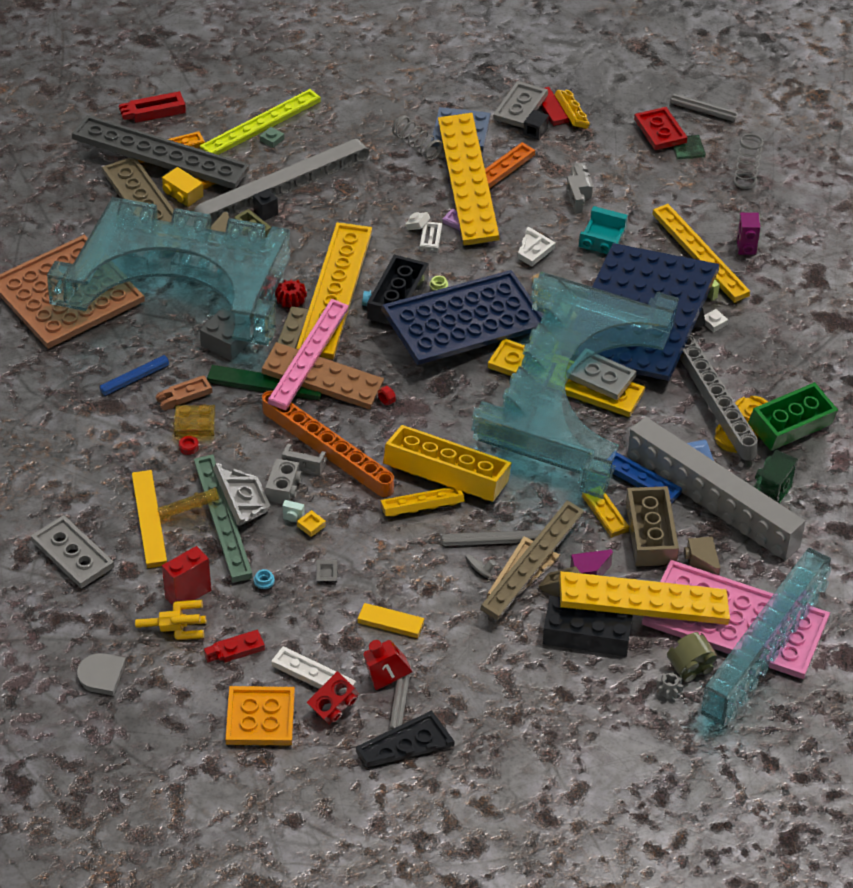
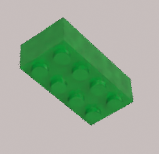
M814 382L753 408L748 424L772 451L832 425L838 409Z

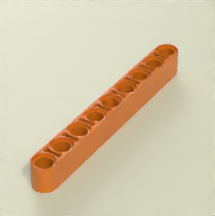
M267 391L262 395V410L265 416L319 454L322 451L326 452L325 457L377 495L390 497L394 493V475L392 472L293 403H290L287 410L268 404V399L273 391Z

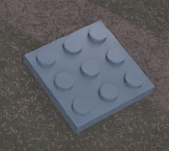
M439 107L433 131L434 140L442 142L438 117L473 113L480 149L483 152L491 113ZM439 142L433 143L432 146L439 147Z

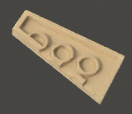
M525 536L522 538L489 590L487 597L532 544V540ZM553 552L520 594L559 560L560 554Z

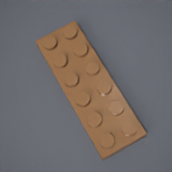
M276 342L262 367V373L281 380L299 350ZM319 357L301 387L318 391L371 410L378 396V390L384 383V378Z

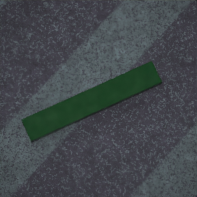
M212 365L207 376V380L211 384L261 392L274 391L280 379L261 372ZM300 387L295 397L320 401L322 393Z

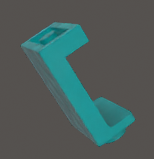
M593 206L590 221L584 232L581 231L579 235V247L608 254L613 243H620L627 229L628 215Z

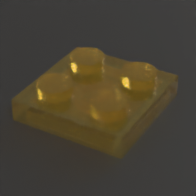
M215 405L176 406L175 437L214 436Z

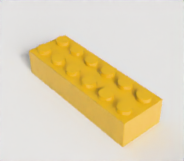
M401 425L386 442L383 464L389 465L392 468L409 472L412 475H418L429 481H435L494 502L508 483L512 463Z

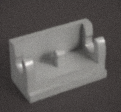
M292 444L286 445L282 453V460L299 462V470L303 473L321 476L327 462L326 452L322 451L320 456L317 457L295 452L291 449Z

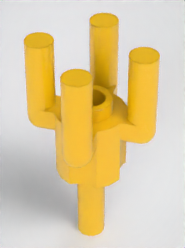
M203 601L174 602L173 611L159 612V618L135 619V627L159 626L161 632L174 631L176 640L204 638V630L183 631V629L187 625L206 624V615L183 614L182 610L203 608Z

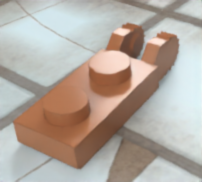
M203 375L171 386L169 389L159 392L155 398L157 402H160L162 410L166 411L173 409L175 405L211 394L213 390Z

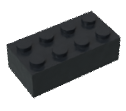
M394 254L367 302V319L391 325L381 311L382 305L420 295L429 280V263Z
M550 596L542 644L627 657L633 615L560 607V597Z

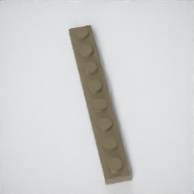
M567 500L483 602L480 610L498 621L583 516L584 510Z

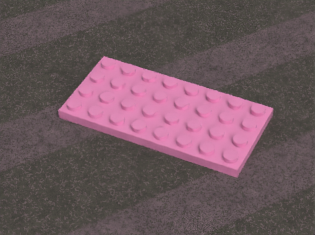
M670 560L660 582L726 589L730 614L729 624L644 616L642 625L680 638L694 632H698L699 635L703 633L713 649L801 679L805 678L828 622L830 612Z

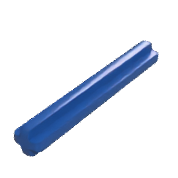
M162 355L99 386L100 392L106 396L168 366L169 360L165 355Z

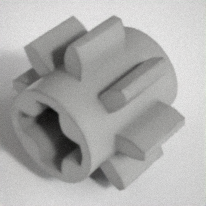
M673 672L663 673L662 679H657L656 683L658 695H662L666 700L677 699L678 693L683 692L682 678H678Z

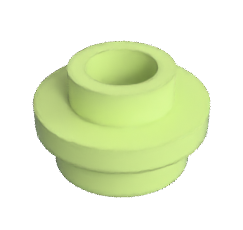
M435 276L430 281V289L432 291L448 287V282L443 276Z

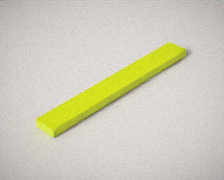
M308 89L200 145V150L219 155L266 131L270 127L320 103L321 97L311 89Z

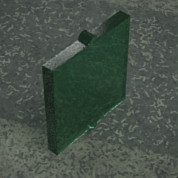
M699 135L687 136V143L673 146L677 159L706 157Z

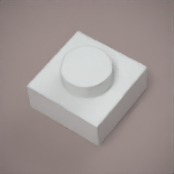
M428 212L413 213L405 226L408 230L422 229L430 219Z
M717 309L704 315L705 326L713 333L728 325V319Z

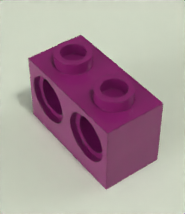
M740 212L736 238L738 255L757 254L760 234L759 213Z

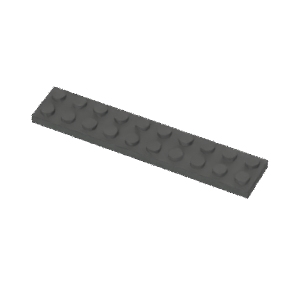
M89 115L72 132V139L81 143L170 170L179 167L194 178L203 179L227 188L236 189L249 171V164Z

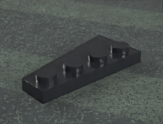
M431 710L356 746V753L368 768L454 747L455 741Z

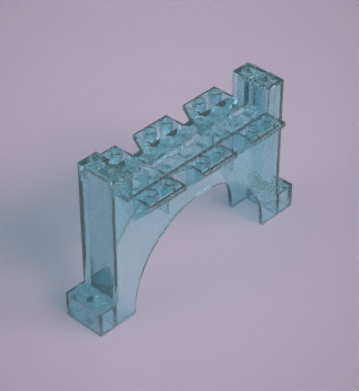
M112 197L73 264L60 261L53 263L47 273L49 302L51 305L86 311L90 304L102 293L124 282L146 277L184 278L208 286L231 306V312L235 316V329L232 339L269 346L276 332L275 302L270 300L290 260V229L272 226L265 239L264 224L229 218L226 231L221 232L211 230L210 214L175 208L172 221L167 222L158 220L157 205Z
M541 271L539 277L533 280L532 289L534 290L530 301L533 302L532 310L544 313L541 323H538L536 330L532 329L529 337L531 341L529 344H525L523 355L525 356L521 367L519 366L516 373H512L509 382L511 384L510 388H506L504 391L502 407L481 401L479 408L476 407L472 415L474 421L471 427V431H474L473 440L580 474L578 483H581L580 492L603 499L616 468L612 463L619 445L600 437L582 423L568 402L565 384L580 364L605 350L625 346H644L664 350L675 323L679 298L657 292L654 299L651 298L649 304H645Z

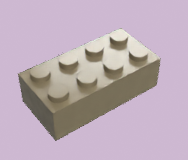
M668 486L627 488L626 509L635 565H668L670 560L677 562L679 546Z

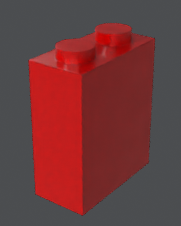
M198 546L162 565L165 598L172 606L174 602L196 600L212 591L209 558Z

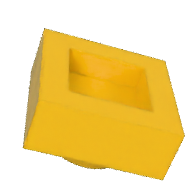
M311 510L297 520V527L312 537L326 527V521Z

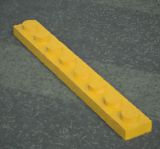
M669 204L653 209L652 215L693 259L719 264V271L715 280L734 303L750 297V290Z

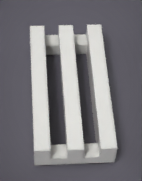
M427 222L423 226L420 251L427 249L428 252H431V249H434V252H438L442 223ZM429 226L431 227L427 244L425 243V239L427 234V228ZM435 227H438L435 244H432Z

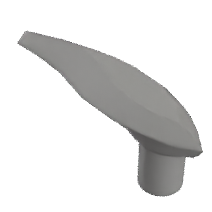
M466 554L469 563L478 573L491 578V571L496 566L493 560H489L484 565L474 557Z

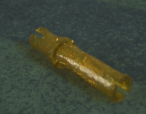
M216 487L205 492H196L188 498L158 507V512L163 520L196 507L202 508L207 503L220 500Z

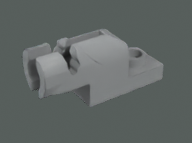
M577 163L570 168L571 176L567 177L566 188L575 214L582 213V205H585V200L592 198L594 185L586 164Z

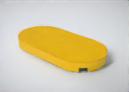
M750 396V398L742 397L738 399L735 404L748 423L753 408L768 401L759 396ZM719 423L715 430L717 445L728 452L737 453ZM752 429V431L754 432V434L756 435V437H757V439H758L759 436H758V435L755 433V431Z

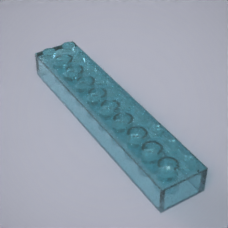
M811 548L806 550L705 686L701 709L702 715L723 726L728 719L732 720L734 718L739 704L743 705L745 703L748 692L755 689L760 675L764 676L766 674L769 663L776 660L779 649L787 645L789 635L797 631L800 620H805L810 606H815L819 599V594L826 591L829 585L827 578L832 571L830 557Z

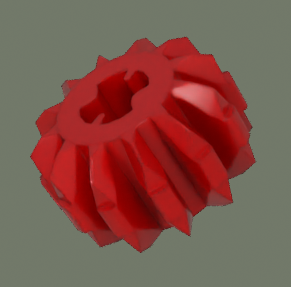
M292 278L290 281L284 280L283 283H278L275 291L276 301L283 308L304 305L307 297L304 283H300L299 280L293 281Z

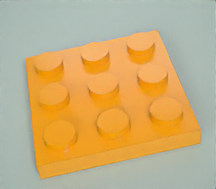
M229 686L226 745H292L295 687Z

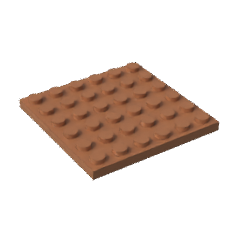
M85 235L0 274V297L48 349L145 301L144 295Z

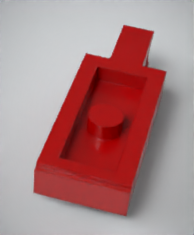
M257 629L218 641L204 648V656L207 663L218 659L219 661L224 660L226 663L264 651L265 644Z

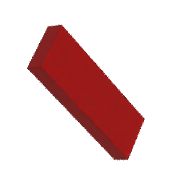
M545 87L544 89H548V96L540 107L545 114L549 115V121L553 126L568 123L569 118L550 87Z

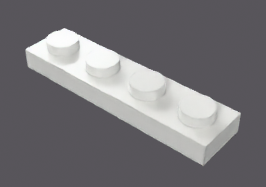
M284 646L271 661L273 667L319 689L336 673V671ZM341 674L348 682H350L354 687H356L355 680ZM347 688L340 689L338 695H344Z

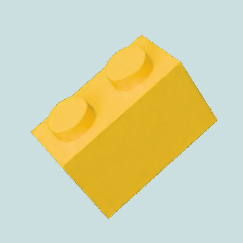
M176 167L162 177L163 191L187 207L204 197L203 183L179 167Z

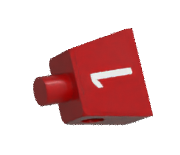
M373 640L369 644V650L363 653L368 674L375 690L412 673L406 656L391 640L383 643L379 640Z

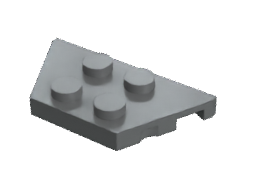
M215 463L213 470L237 525H242L268 512L271 505L257 476L243 473L237 469H233L231 472L222 469V464Z

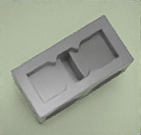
M275 459L265 487L266 497L269 502L283 504L285 500L291 501L292 497H296V485L302 480L299 462Z

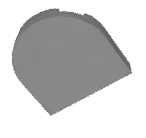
M103 653L86 657L80 662L77 669L79 682L88 691L114 696L126 665V657Z

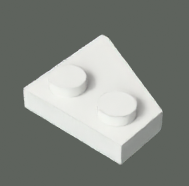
M527 227L525 237L522 240V246L518 252V259L533 266L555 249L556 243L532 228Z

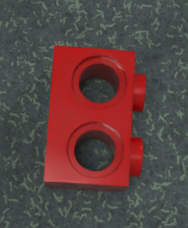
M337 671L307 701V704L330 725L341 717L342 712L347 707L352 706L357 701L359 692ZM347 688L344 695H338L340 689ZM331 704V708L328 711H322L324 705Z

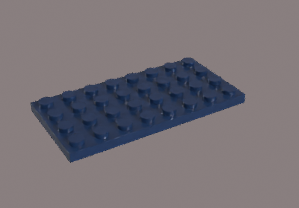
M512 270L382 305L381 311L417 365L497 343L504 339H511L546 329L549 324Z

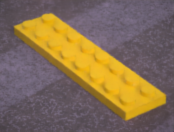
M508 339L501 341L488 361L489 369L627 417L632 415L645 392L644 386L631 382L619 399L615 400L566 378V372L575 362Z
M560 571V607L728 625L730 621L726 589Z

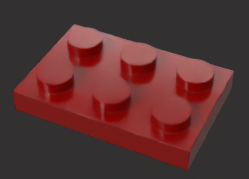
M667 107L634 114V120L654 150L687 143L688 137Z

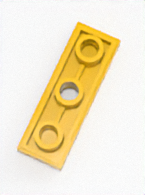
M557 90L554 95L573 126L588 129L590 123L586 118L587 115L575 100L574 94L569 90Z

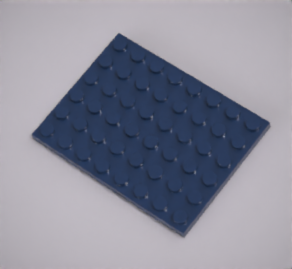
M613 243L560 352L561 358L576 361L583 351L587 349L635 370L636 374L670 381L719 271V264Z

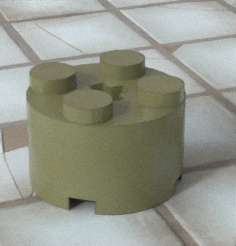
M698 632L684 636L677 641L679 645L675 649L671 647L667 652V658L686 683L692 681L699 673H710L714 669L713 663L717 659V653L704 634L701 633L699 635Z

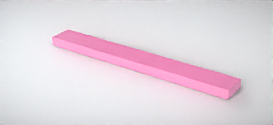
M333 299L330 300L269 397L268 404L287 410L347 313L349 305Z

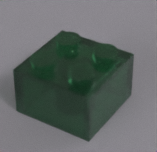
M776 450L772 456L767 457L764 467L758 469L755 475L757 482L754 487L781 504L793 487L798 459Z

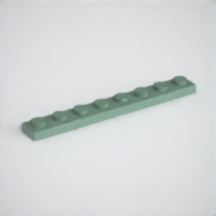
M214 455L194 458V465L232 583L252 579L251 567L234 516L213 470L216 463Z

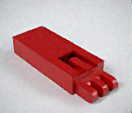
M180 91L131 100L118 106L123 120L134 118L135 123L186 113L185 102Z

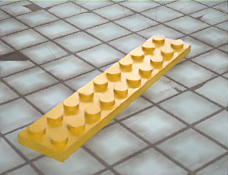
M473 113L438 117L463 245L499 241V231Z
M336 223L296 349L300 350L331 299L349 305V311L371 239L372 227ZM348 311L319 357L334 360Z

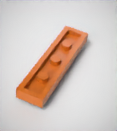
M522 142L488 166L485 172L489 189L535 156V149Z

